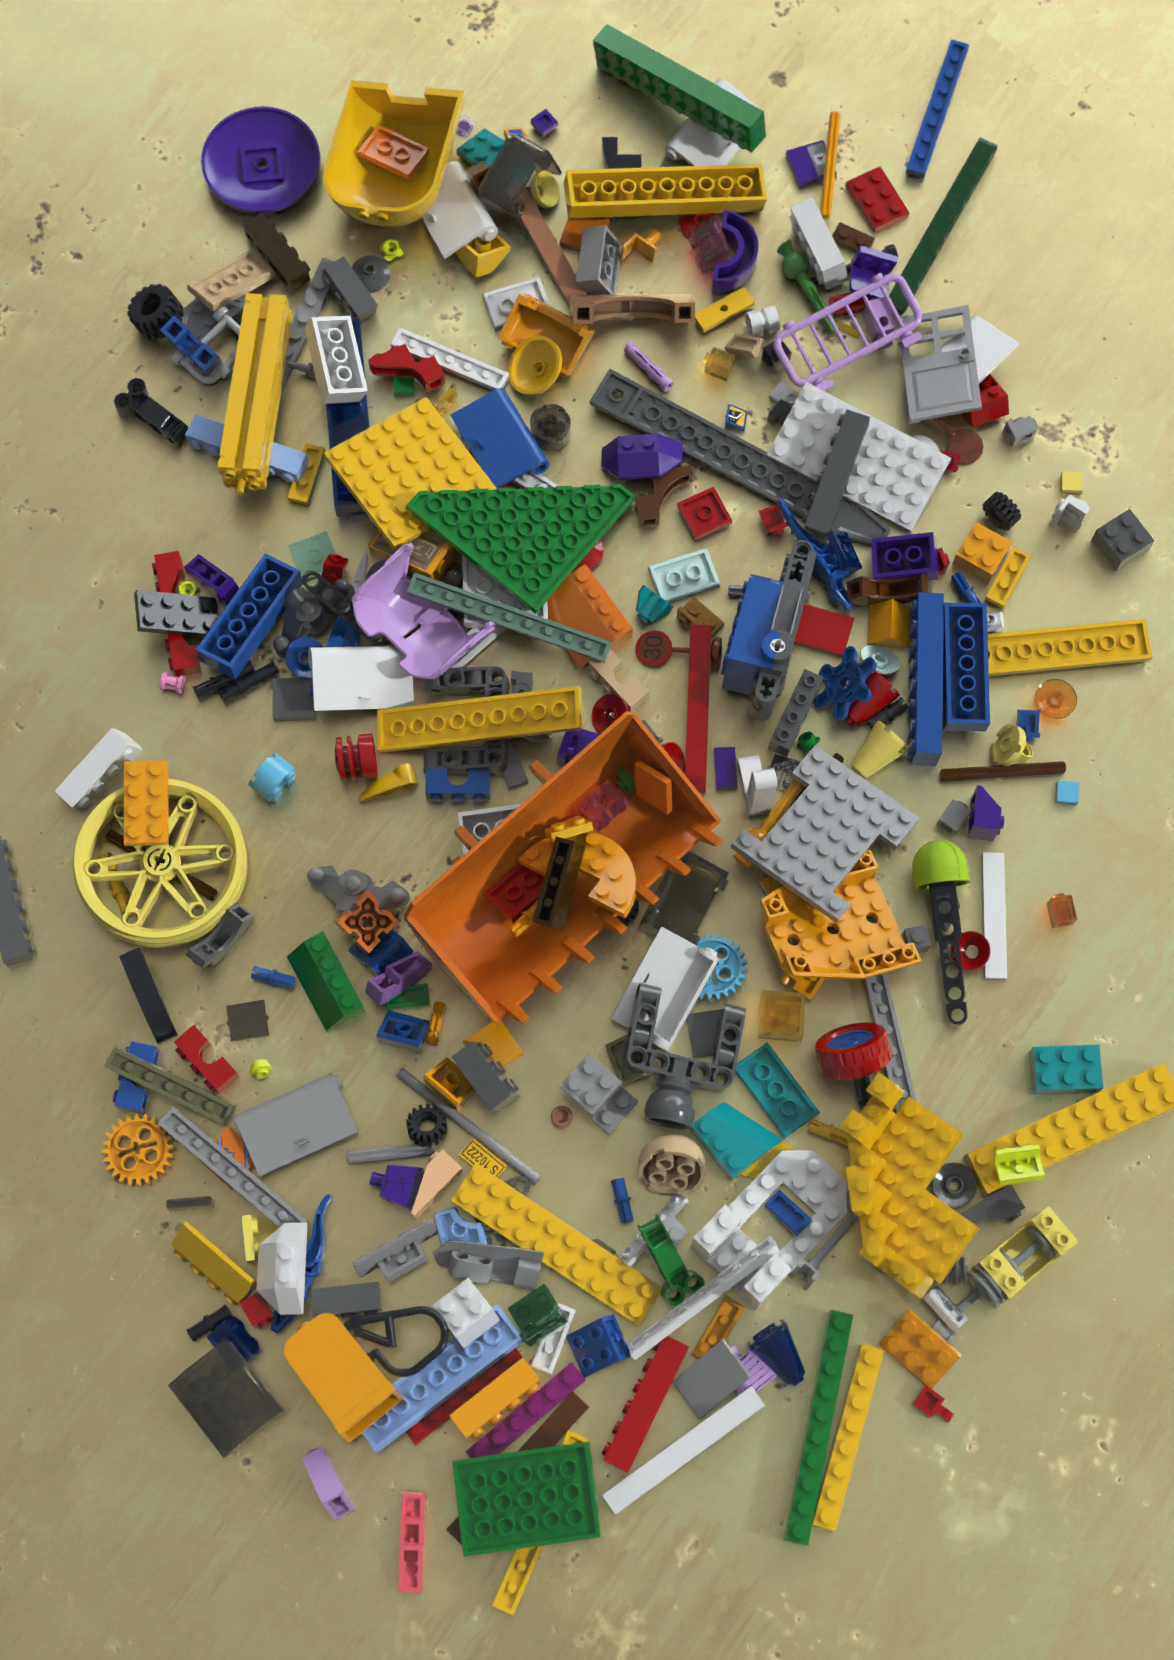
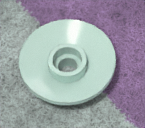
M867 645L860 652L862 661L867 657L875 660L877 663L875 671L880 674H894L900 668L898 657L882 646Z

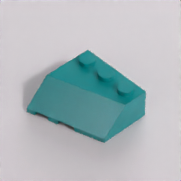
M726 1102L708 1111L690 1127L691 1132L731 1181L783 1141V1139Z

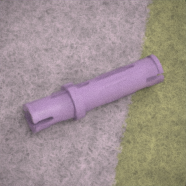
M630 342L625 346L624 352L664 392L673 386V381L662 372L663 369L660 366H656L634 342Z

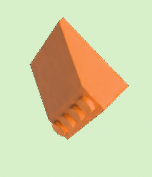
M586 564L573 571L547 600L548 620L611 641V650L632 638L633 628ZM566 650L580 670L587 667L589 661L592 660V658Z

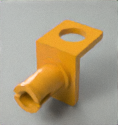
M652 229L645 238L635 233L623 245L620 259L623 260L635 249L653 261L657 251V247L654 245L661 239L660 232L657 231L654 235L656 229Z

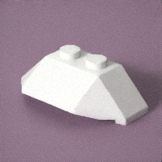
M284 1223L259 1244L257 1291L280 1315H303L307 1223Z

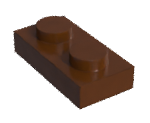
M839 222L832 235L837 245L854 253L857 252L860 246L871 248L875 241L874 237Z

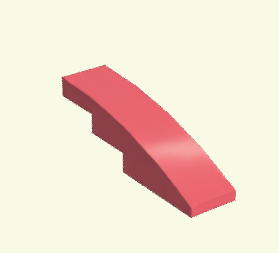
M402 1491L398 1592H422L425 1492Z

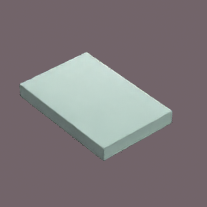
M707 548L648 566L657 595L668 603L719 588L721 585Z

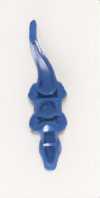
M780 498L778 500L780 510L787 526L791 529V534L797 538L796 542L799 540L808 541L813 547V552H817L813 567L814 573L827 586L830 601L833 604L842 605L845 610L852 609V603L848 602L847 590L842 582V578L849 575L848 568L844 564L837 562L834 557L835 549L827 542L820 543L797 522L783 499Z
M330 1194L324 1196L315 1213L312 1236L306 1246L304 1301L315 1277L319 1276L321 1272L322 1255L325 1247L324 1214L332 1197ZM275 1310L271 1331L275 1333L281 1332L287 1324L294 1320L296 1315H280Z

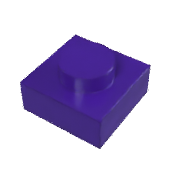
M544 109L531 119V125L544 137L558 127V121L547 109Z

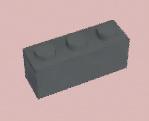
M344 256L324 267L322 273L323 283L326 287L331 288L337 303L342 304L345 308L346 316H350L355 324L376 313L378 304Z
M379 1282L311 1289L314 1318L322 1313H330L335 1316H341L342 1319H350L354 1314L364 1313V1315L383 1311Z

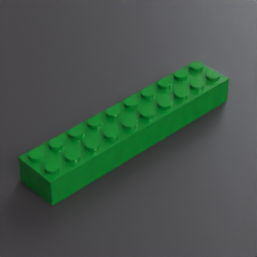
M608 24L593 39L596 63L601 70L613 74L615 78L627 82L631 87L643 91L649 97L652 96L659 100L661 104L673 108L677 113L689 117L693 122L705 126L709 131L721 135L723 139L737 144L743 150L752 153L765 139L766 129L763 110Z

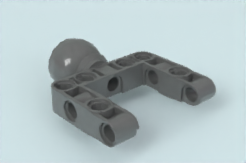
M498 666L449 668L438 678L426 679V692L444 693L445 695L485 692V697L509 694V679L504 669ZM496 677H502L501 681L493 683ZM454 679H460L459 683L451 684ZM553 733L523 737L536 743L545 742L552 739ZM511 738L500 739L497 743L487 740L484 741V747L425 750L423 773L426 774V769H447L448 775L469 774V769H490V774L501 773L508 765V741ZM494 757H501L499 762L491 763ZM453 758H458V762L456 764H449Z
M639 983L623 1054V1064L628 1070L654 1076L657 1081L655 1084L657 1090L649 1096L645 1105L644 1112L647 1122L673 1129H690L695 1115L694 1103L689 1096L693 1094L692 1089L701 1087L721 1091L729 1087L734 1080L746 1009L724 1003L721 1021L718 1022L713 1048H715L712 1063L651 1049L662 988ZM640 1011H645L648 1014V1021L640 1018ZM725 1031H728L732 1034V1041H728L725 1039ZM632 1053L640 1057L639 1064L631 1060ZM653 1058H656L661 1062L660 1069H657L653 1066ZM695 1069L702 1070L703 1079L696 1077ZM717 1074L723 1075L724 1084H720L716 1080Z

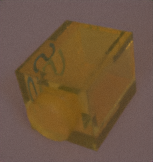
M713 347L711 353L707 352L703 360L705 365L704 373L727 381L735 365L736 355Z

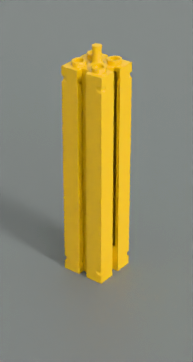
M246 293L219 454L220 459L217 466L220 475H223L222 480L225 487L236 489L235 493L238 495L244 494L245 485H247L248 489L254 491L266 489L267 486L266 478L269 473L291 332L290 325H292L293 320L291 310L288 309L289 303L286 295H270V298H263L262 294Z

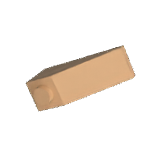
M443 1149L440 1152H434L428 1159L430 1163L426 1167L411 1212L415 1219L463 1171L462 1167Z

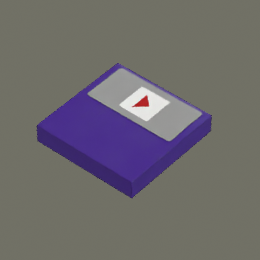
M823 140L786 151L787 159L799 187L823 180L826 146Z

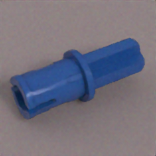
M961 572L951 577L952 582L960 592V598L962 597L966 603H981L973 591L974 587L969 586Z
M255 965L252 970L261 973V975L252 973L251 979L267 982L270 986L278 985L292 989L295 985L294 976L277 972V969L269 970Z
M625 1178L611 1180L615 1196L614 1204H617L620 1222H632L633 1215L629 1202L631 1197H628Z

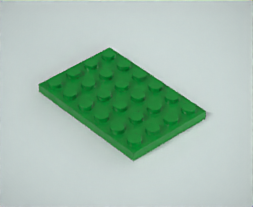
M590 1442L452 1461L463 1557L602 1537Z

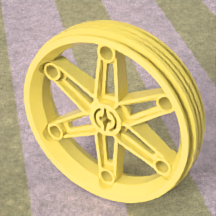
M169 779V799L179 800L169 817V835L179 818L185 819L174 847L171 845H151L144 851L142 846H133L136 850L135 852L91 860L93 848L100 833L114 817L124 831V817L118 816L120 812L124 811V787L110 794L91 812L78 835L73 855V874L77 891L93 919L107 932L125 942L143 947L165 948L197 940L216 928L226 909L237 903L244 888L247 875V852L243 835L236 819L229 809L214 795L184 781ZM185 804H193L191 809H183ZM198 808L207 812L217 821L223 829L229 845L184 846ZM223 852L231 853L230 857L226 859L220 856ZM213 855V859L181 865L180 856ZM140 861L141 870H108L110 866ZM231 865L229 877L222 893L215 903L207 909L185 874ZM95 867L101 868L97 874L90 873ZM176 875L193 900L189 904L168 882ZM147 879L156 882L141 909L136 908ZM137 880L122 920L112 914L101 903L94 891L92 881ZM163 889L192 920L188 923L165 929L142 927ZM196 909L204 910L200 916H194L193 912ZM131 917L138 918V921L134 924L127 923Z

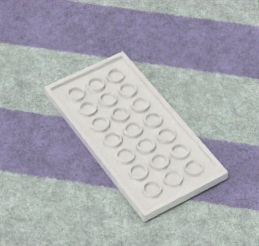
M806 382L767 455L817 481L819 473H824L826 465L823 464L826 454H831L833 446L830 443L833 434H838L840 426H837L840 415H845L846 409L869 416L870 423L844 496L912 532L951 458Z

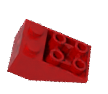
M989 374L979 383L982 410L962 413L972 428L1009 415L1008 394L993 376Z

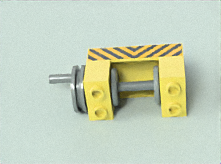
M1049 1206L1046 1207L971 1268L973 1271L967 1272L968 1279L975 1290L955 1307L962 1313L982 1297L990 1306L997 1309L1000 1304L1013 1297L1054 1260L1061 1257L1077 1244L1078 1240Z

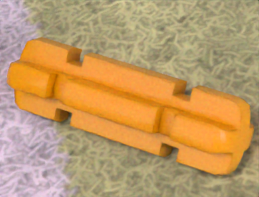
M443 1002L434 1003V1013L431 1014L428 1026L429 1033H427L425 1039L426 1043L437 1044L439 1037L437 1034L440 1033L444 1017L442 1013L445 1012L446 1008Z

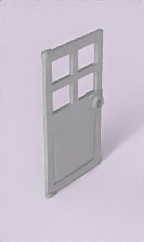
M968 305L922 314L921 323L931 321L933 334L923 335V338L915 344L934 341L935 354L910 358L909 347L902 350L910 424L932 418L982 410ZM914 315L900 316V319L906 325L913 321ZM963 316L964 328L939 332L938 319ZM965 335L966 347L941 353V339Z

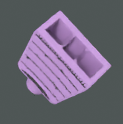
M885 297L870 300L869 303L886 335L895 330V323L891 308ZM865 306L862 317L871 341H876L883 336L869 309ZM890 342L882 346L881 348H888L893 345V342Z
M735 1345L731 1347L752 1375L749 1380L734 1391L736 1396H739L751 1386L758 1392L777 1377L751 1350L742 1356Z

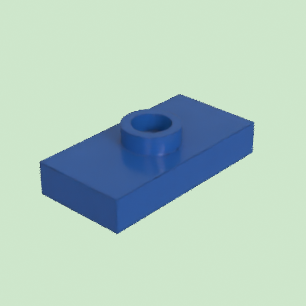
M780 1189L764 1205L795 1236H798L812 1222V1218Z

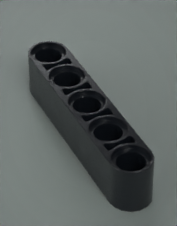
M309 570L304 573L302 582L306 589L374 645H381L386 641L387 638L383 634L378 640L372 639L371 636H367L360 626L355 624L356 619L352 601L318 572ZM311 575H315L318 578V582L314 586L307 585V578ZM326 589L334 591V596L329 600L323 598V592ZM344 602L349 603V611L341 613L339 606Z

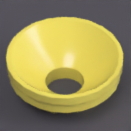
M541 171L534 175L529 190L531 197L543 208L556 206L560 198V190L555 177L548 171Z

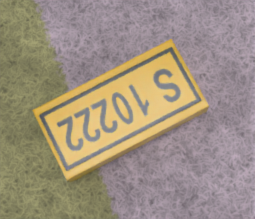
M474 1138L459 1154L470 1166L473 1167L476 1163L497 1178L507 1168V1165Z

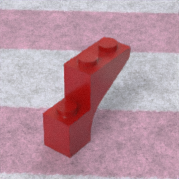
M406 344L396 345L389 351L375 354L368 359L369 369L373 375L412 377L424 386L426 392L445 385V375L435 356L424 357L415 363Z

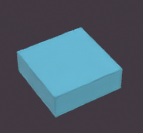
M1057 781L1056 803L1077 805L1079 803V782Z

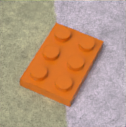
M379 124L358 150V157L407 180L412 177L429 155L428 147Z

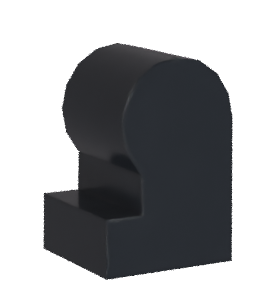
M781 399L769 412L767 421L772 425L777 421L782 427L792 407Z

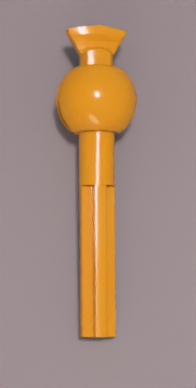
M793 780L760 827L749 829L748 832L762 841L783 817L804 786ZM739 853L733 855L740 865L748 869L751 868V862Z

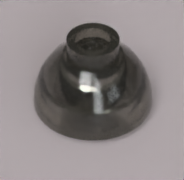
M458 562L453 563L444 572L439 581L461 589L463 587L462 566Z

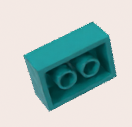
M1099 1045L1033 1047L1029 1051L1032 1095L1099 1093L1103 1089Z

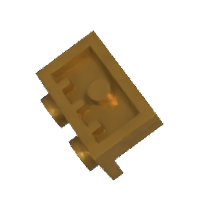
M694 596L683 607L680 606L677 609V619L685 627L688 626L690 628V624L712 625L711 639L724 626V622Z

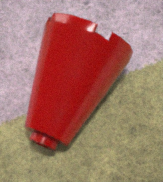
M876 671L868 675L865 681L867 687L872 692L871 700L868 702L855 700L849 707L848 716L844 720L851 726L854 724L859 726L900 696L897 690L895 693L891 690L893 686Z

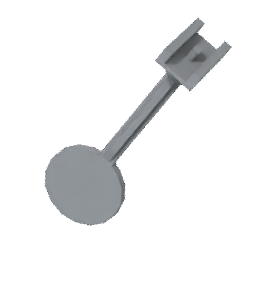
M849 1189L847 1191V1208L850 1215L812 1259H808L807 1262L802 1259L789 1275L792 1279L796 1274L806 1282L803 1287L805 1291L820 1275L817 1271L819 1264L852 1225L859 1220V1217L852 1212Z

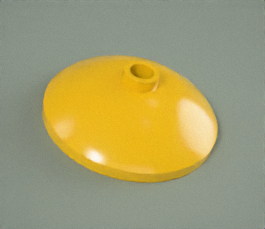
M533 336L519 344L514 350L508 365L509 380L513 388L528 396L538 395L549 389L558 378L562 366V355L558 345L545 336Z

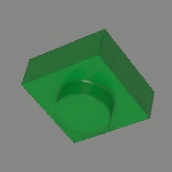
M622 767L616 771L618 777L616 783L622 792L626 791L631 797L635 794V784Z

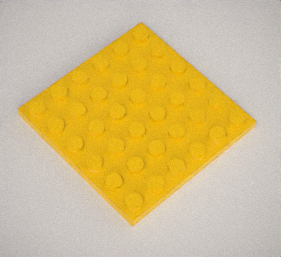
M427 397L324 452L326 461L393 550L431 530L405 509L406 505L419 491L497 490Z

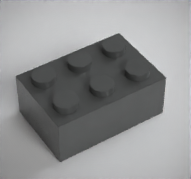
M471 1041L451 1058L489 1110L501 1111L520 1096L517 1091L519 1087L512 1078L510 1080L507 1078L505 1067L500 1061L496 1062L491 1055L494 1053L486 1043L483 1045L481 1042Z

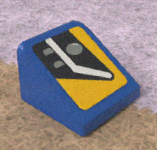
M728 404L725 428L745 431L747 411Z

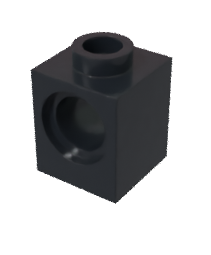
M782 341L781 346L790 362L791 351ZM773 342L763 347L761 359L774 374L782 369L783 366L774 351Z

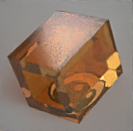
M1064 893L1055 894L1047 902L1052 928L1073 925L1077 921L1072 895L1065 896Z

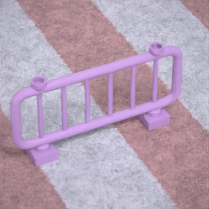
M879 273L872 277V283L797 323L791 320L782 325L784 330L775 336L773 347L790 381L798 387H804L807 382L823 391H827L834 384L831 378L824 381V377L899 337L902 338L897 344L901 351L919 342L923 337L919 331L913 334L912 330L920 325L922 312L905 279L899 274L891 273L883 276L882 273ZM893 281L899 285L914 314L913 321L906 325L900 319L884 288V285ZM878 288L881 289L900 326L899 329L887 335L866 297L867 294ZM861 297L883 336L871 344H868L848 304ZM845 307L865 347L852 354L830 315ZM826 316L847 354L846 357L835 363L831 360L813 325L814 322ZM807 326H810L830 364L818 372H815L795 334ZM792 335L812 373L811 376L805 379L798 378L781 346L782 340Z

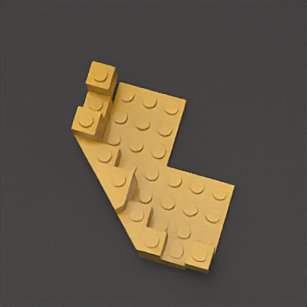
M878 1072L866 1089L872 1096L860 1114L852 1109L840 1126L847 1135L851 1167H846L852 1212L859 1217L863 1247L859 1254L922 1299L934 1280L939 1284L942 1283L980 1229L926 1190L964 1134L909 1096L895 1114L892 1109L900 1100L904 1091L893 1081Z

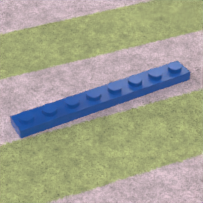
M953 39L950 41L905 173L922 178L925 177L969 49V44Z

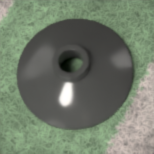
M363 256L352 266V269L369 292L378 291L389 282V265L378 256Z
M948 1163L943 1165L933 1178L932 1188L939 1200L949 1207L957 1208L967 1205L974 1198L977 1191V1180L974 1173L967 1166L960 1163ZM950 1183H956L957 1189L952 1190L950 1188Z

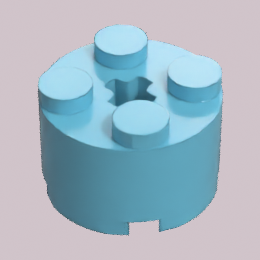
M274 752L273 759L268 757L254 773V776L257 778L254 782L250 780L248 786L268 802L272 800L275 803L282 796L281 790L285 785L289 787L296 779V769Z

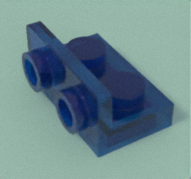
M829 532L827 538L829 546L837 558V564L842 571H849V575L845 577H850L862 568L847 532Z
M235 1316L224 1320L207 1336V1339L234 1373L239 1371L251 1358L262 1352L257 1340L250 1336L243 1322Z

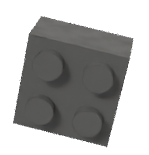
M1130 509L1098 528L1092 538V541L1116 571L1149 551L1155 541Z

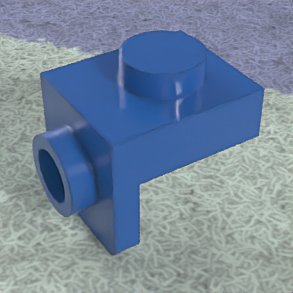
M1017 709L1016 726L1024 730L1026 741H1034V738H1040V733L1038 732L1039 710Z

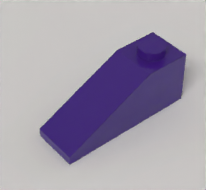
M200 554L184 567L196 581L226 607L239 590L232 577Z

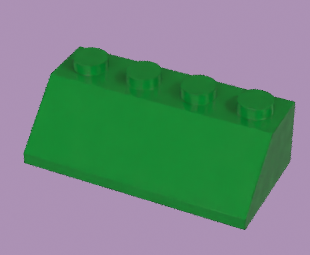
M323 931L302 942L287 956L326 1032L365 1012L356 991Z

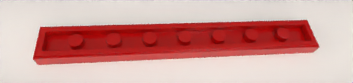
M690 624L685 776L698 792H706L712 625Z

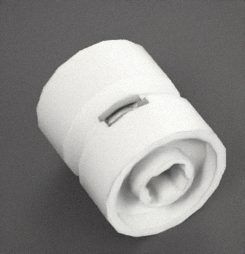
M774 306L762 308L761 312L754 310L745 314L750 336L759 337L763 336L765 331L768 334L780 331L779 316Z

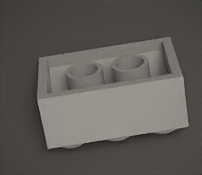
M606 225L584 227L583 236H581V250L578 255V271L575 275L577 284L584 291L596 295L616 293L622 243Z

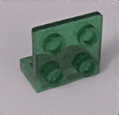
M546 1284L541 1285L508 1308L521 1331L519 1334L521 1339L530 1347L568 1322Z

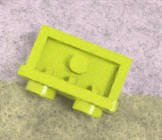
M1025 1145L1017 1148L996 1150L993 1164L999 1185L1044 1180L1045 1174L1039 1157V1145Z

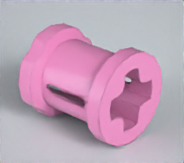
M164 671L160 678L159 688L160 690H174L178 694H182L186 677L184 675L180 677L170 675Z

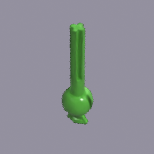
M791 239L787 240L777 250V253L784 256L782 261L783 273L790 279H797L816 312L827 306L807 274L809 270L808 258L801 252H794ZM827 316L822 318L821 320L829 334H833L835 331ZM833 318V320H834V322H835V324H836V326H837V328H838V330H839V326H838V324L836 323L835 319Z

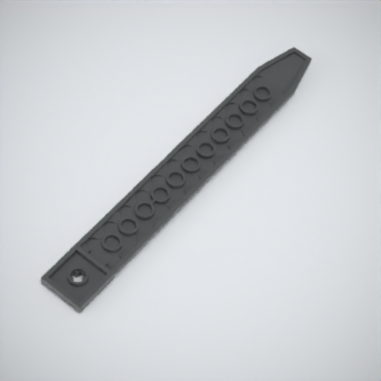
M609 369L590 399V405L647 434H661L683 443L684 454L777 504L778 500L782 498L788 509L802 517H804L806 511L810 512L812 506L809 503L813 491L817 492L819 487L816 484V480L767 455L768 452L618 372ZM618 392H620L622 398L617 400L614 399V396L612 394H617ZM843 495L830 532L842 538L871 545V539L888 537L891 529L868 508Z

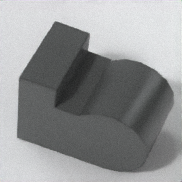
M512 671L511 684L515 685L512 689V694L531 692L533 673Z

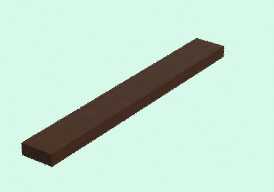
M572 1391L517 1452L555 1446L586 1412L589 1406ZM458 1516L446 1530L462 1545Z

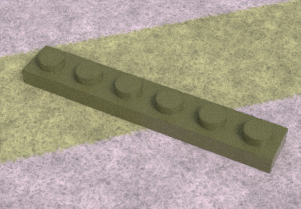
M114 1046L104 1066L225 1125L235 1106L234 1103L117 1046Z

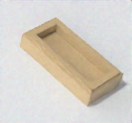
M734 334L724 349L729 354L756 358L766 345L764 338Z

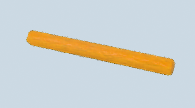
M834 111L829 116L820 210L822 217L826 219L831 217L840 113Z

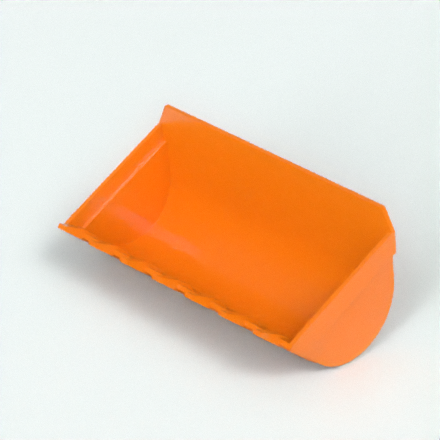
M627 711L622 714L554 776L537 760L528 765L530 771L542 783V786L481 841L476 840L463 826H459L454 833L469 851L463 857L457 856L452 860V866L416 897L404 914L405 922L410 926L412 932L428 954L448 977L475 1002L486 1017L496 1025L508 1015L510 1018L524 1024L529 1019V1016L519 1005L541 986L555 994L558 993L562 986L552 977L558 969L573 956L587 964L592 962L595 957L584 946L605 927L618 934H622L627 930V927L616 918L617 914L589 900L588 895L598 881L579 872L563 930L535 923L530 925L518 937H515L509 929L513 923L487 900L484 894L520 864L518 859L523 853L537 842L546 838V829L550 828L553 824L564 822L578 815L591 821L593 831L589 832L608 837L627 853L636 874L635 899L638 898L651 905H654L659 898L648 888L668 869L683 876H686L691 871L690 867L682 862L680 858L700 840L715 847H718L723 842L719 836L711 831L721 822V819L633 711ZM641 760L671 779L672 811L667 815L636 794L630 797L626 791L622 792L616 783L618 780L616 771L623 767L635 784L634 764Z

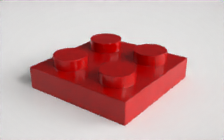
M711 487L677 503V507L695 540L732 524V519L715 487Z

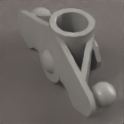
M333 865L311 868L307 873L308 881L336 903L335 910L353 911L355 907L352 903L363 891H369L380 902L377 906L379 910L403 907L410 900L409 892L395 881H391L383 887L374 886L373 879L369 875L358 870L350 869L339 877Z

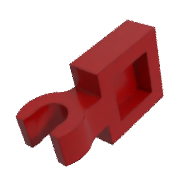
M927 1385L912 1404L930 1418L936 1413L949 1423L954 1416V1413L941 1405L945 1399Z

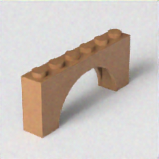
M690 294L570 295V318L573 324H594L597 320L614 317H652L670 320L674 323H695V301Z

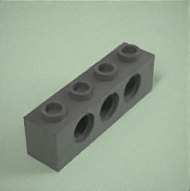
M804 669L771 737L768 746L769 750L788 757L821 688L824 677Z

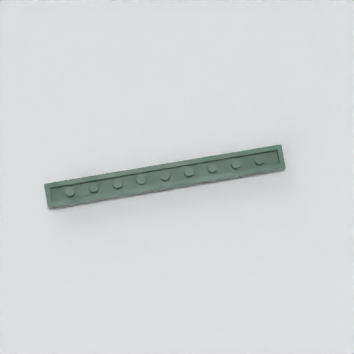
M415 572L407 590V594L487 622L493 621L495 625L603 663L606 662L612 645L611 641Z

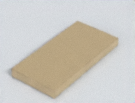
M249 250L188 284L187 290L214 312L275 278L276 271Z

